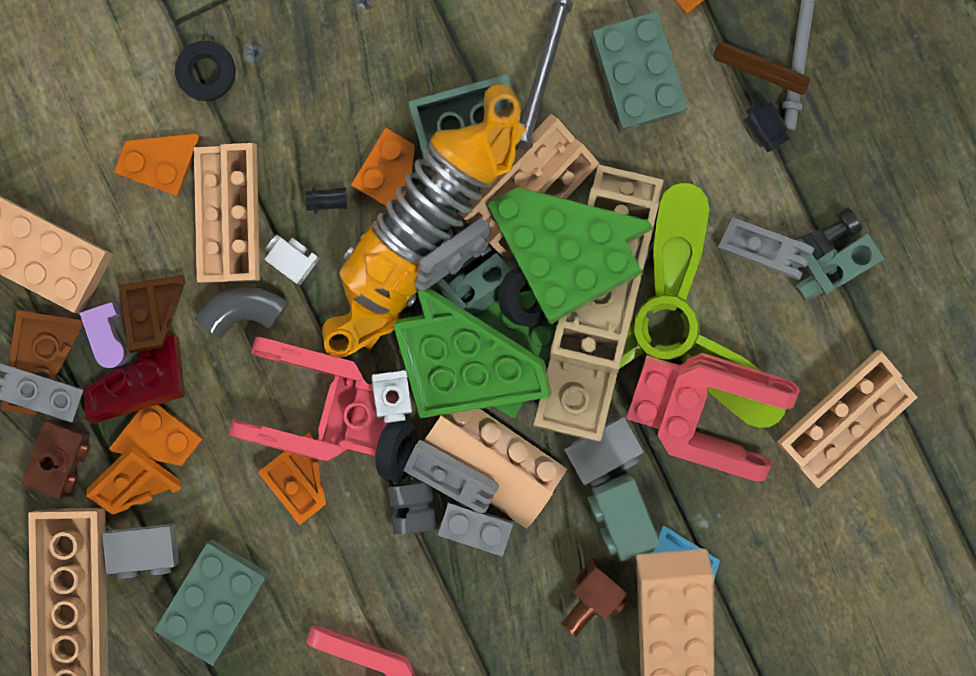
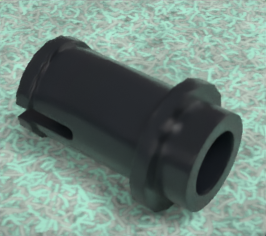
M312 187V190L306 191L307 211L314 210V214H317L318 210L348 209L346 187L316 190V187Z

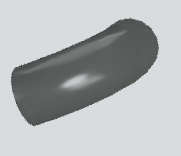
M236 287L217 294L199 311L194 319L205 329L220 338L224 336L234 323L242 320H253L270 330L287 307L288 302L280 296L259 287Z

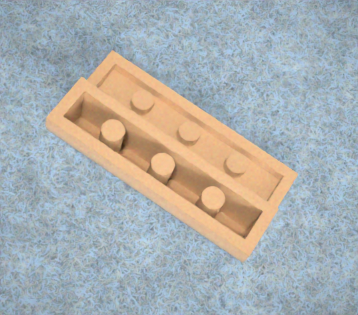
M552 114L533 132L532 138L534 143L532 148H518L516 150L511 171L499 176L491 184V187L481 188L482 199H470L469 203L472 205L473 213L458 212L469 225L482 218L491 226L487 237L488 245L507 262L514 254L487 204L517 187L566 200L600 164L580 141L575 139L562 122Z
M239 143L220 144V146L194 147L197 282L260 281L257 144Z
M876 350L776 443L810 482L819 489L918 397L903 381L900 372L884 353Z
M481 409L441 415L423 441L497 482L499 488L493 494L494 497L490 504L526 529L542 511L567 471V468Z

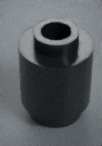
M762 100L745 111L748 115L743 120L758 146H763L767 153L790 139L786 132L789 129L772 102L765 105Z

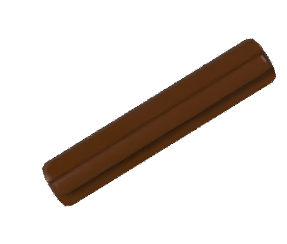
M720 42L715 49V60L792 92L804 95L809 87L810 78L808 76L725 42Z

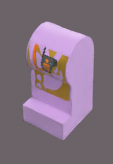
M110 302L81 312L80 316L96 361L106 368L124 365L128 360L129 351L126 343L120 340L113 319L122 316L118 303Z

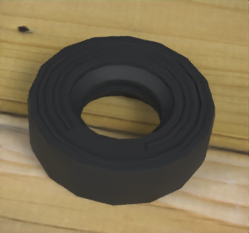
M198 41L189 44L180 52L175 63V77L179 87L187 96L198 101L211 102L222 98L231 89L235 81L236 66L232 56L223 46L213 41ZM204 58L213 60L218 67L216 79L208 84L197 82L193 76L195 63Z
M519 266L508 272L500 284L498 293L499 307L503 315L512 323L532 327L543 323L547 317L537 298L534 305L530 308L524 309L520 305L518 299L519 291L528 281Z
M406 421L388 423L382 431L375 459L377 473L382 478L402 481L407 477L408 473L403 470L414 447L418 443L417 428L414 424Z

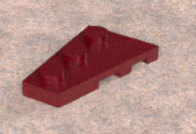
M175 333L167 337L164 348L154 349L151 352L149 350L137 355L139 360L124 369L117 368L85 388L86 420L91 424H95L185 397L180 341Z

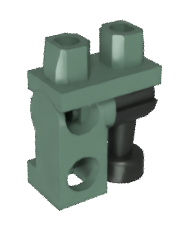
M849 207L837 214V222L820 231L815 230L806 233L797 239V241L814 248L811 256L801 252L798 253V256L809 261L806 268H804L809 277L795 285L804 300L811 299L819 294L827 295L884 260L869 234L861 235L839 251L832 244L846 232L853 236L863 229L860 221ZM795 264L792 265V268H795V269H797V268L800 267V266L795 265Z
M488 245L480 256L476 258L471 257L464 262L463 266L456 273L447 274L429 288L476 317L498 299L500 284L511 269ZM479 261L482 262V264L479 267H477L475 270L468 274V271H470Z

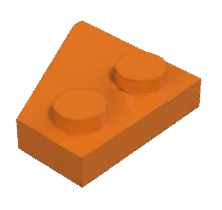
M385 128L351 186L384 206L387 205L389 200L397 199V187L407 186L405 181L406 174L413 173L415 145Z
M188 134L125 141L114 173L179 197L194 158V147H198L201 136Z
M159 404L139 410L109 449L123 454L133 445L152 460L182 466L204 438Z
M310 432L303 436L306 438L313 439ZM284 451L258 472L298 525H301L326 505L317 459Z
M131 445L87 488L86 496L113 515L127 510L132 505H141L152 501L153 495L167 490H171L172 493L181 489V480Z

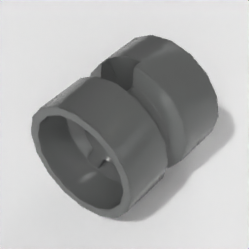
M416 481L387 487L390 506L396 510L391 515L394 534L418 533L437 528L435 510L429 507V503L433 500L430 485L423 481Z

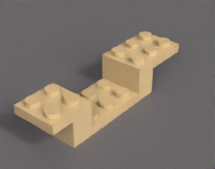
M598 164L587 205L647 220L653 227L664 180ZM652 230L628 243L642 271ZM642 274L558 321L547 370L552 393L549 398L540 399L534 427L601 442Z

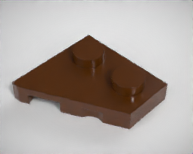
M184 275L119 285L128 351L130 353L164 348L186 283Z

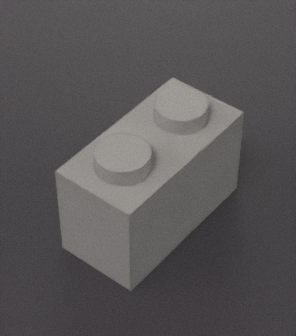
M623 416L604 426L600 443L580 438L563 448L583 485L591 483L592 487L610 478L608 472L620 466L623 471L637 464L640 461L637 456L644 453Z
M449 500L438 536L503 557L512 530L513 520L489 512L478 513L464 504Z
M175 523L108 530L102 533L106 574L116 573L117 579L136 577L137 571L150 570V575L171 573V567H175L180 563Z

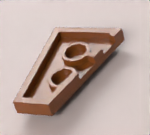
M17 310L8 365L55 380L83 327L82 320ZM2 402L1 411L37 415L38 411L10 402Z

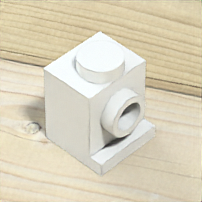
M276 235L265 249L269 254L264 260L298 285H301L320 260L313 253L309 257L305 256L304 254L308 249L294 238L287 242Z
M407 371L372 375L371 380L377 418L384 417L385 423L404 421L405 414L412 412ZM389 391H395L399 395V400L394 404L386 400V393Z

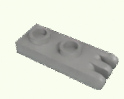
M733 217L718 246L722 252L800 280L803 273L792 268V265L795 264L806 268L809 262L807 259L798 256V253L801 252L811 256L814 248L810 245Z
M480 218L421 259L415 287L418 290L424 291L447 274L456 273L463 266L464 262L471 257L476 258L480 256L488 246L487 237L491 226Z
M0 363V372H5L4 378L0 377V400L73 422L84 391L83 389Z
M419 440L414 447L403 470L478 513H485L487 511L489 503H491L494 497L493 494L499 488L498 483L422 440Z

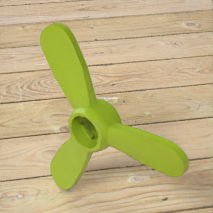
M679 183L673 185L663 193L660 199L653 244L655 296L649 298L638 308L633 318V324L629 326L619 369L643 353L664 361H673L680 358L684 363L688 358L704 353L762 371L743 356L700 335V322L697 313L689 302L686 301L702 256L709 216L708 198L701 188L693 184ZM677 308L681 309L683 313L680 316L684 321L685 327L683 337L686 338V341L683 344L677 342L670 346L659 344L656 347L651 346L650 342L652 339L648 334L649 318L646 317L650 311L656 313L659 310L665 309L673 311ZM550 359L545 366L546 371L548 370ZM713 387L708 389L711 395L748 425L756 428L771 427L778 423L785 415L786 409L777 408Z

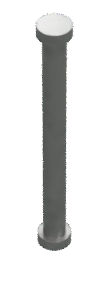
M553 0L552 7L554 12L521 124L526 126L527 130L516 145L519 148L531 149L533 146V130L566 15L572 10L573 2L571 0Z

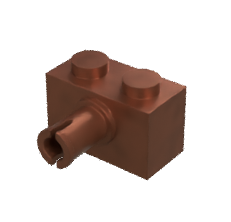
M54 420L45 421L20 485L56 499L66 497L67 493L72 494L79 479V475L75 474L78 464L86 460L91 448V444L87 442L90 434Z
M591 559L570 584L573 593L580 601L560 624L577 638L581 630L595 614L600 615L605 620L610 614L615 617L626 605L627 600L624 597L628 593L618 580Z

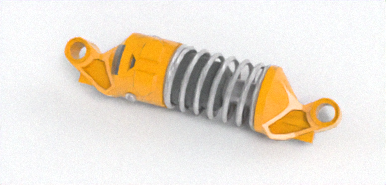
M495 84L486 91L484 95V121L482 123L462 129L436 131L431 141H429V146L424 149L426 159L415 161L416 172L406 174L405 181L407 186L397 187V199L387 202L388 212L378 214L377 221H373V224H371L366 233L361 236V240L355 249L350 247L345 253L344 259H346V262L341 267L339 274L350 305V312L340 317L328 319L322 327L324 348L330 356L344 358L362 347L371 350L380 336L395 330L394 322L397 319H401V312L406 305L412 306L418 297L415 294L418 292V289L415 287V280L421 259L443 245L444 240H450L454 237L453 231L449 228L451 225L463 226L462 218L454 208L463 213H473L472 205L458 191L469 198L480 200L482 199L481 191L476 186L482 188L491 187V184L499 176L511 171L515 158V146L527 128L519 122L520 105L509 86ZM498 100H510L506 108L502 110L494 109L495 103ZM430 152H432V154H433L442 164L436 162V161L432 158ZM421 165L431 166L436 175L434 177L426 175L422 171ZM411 179H420L425 185L414 186ZM336 334L345 335L341 340L335 341L331 339Z

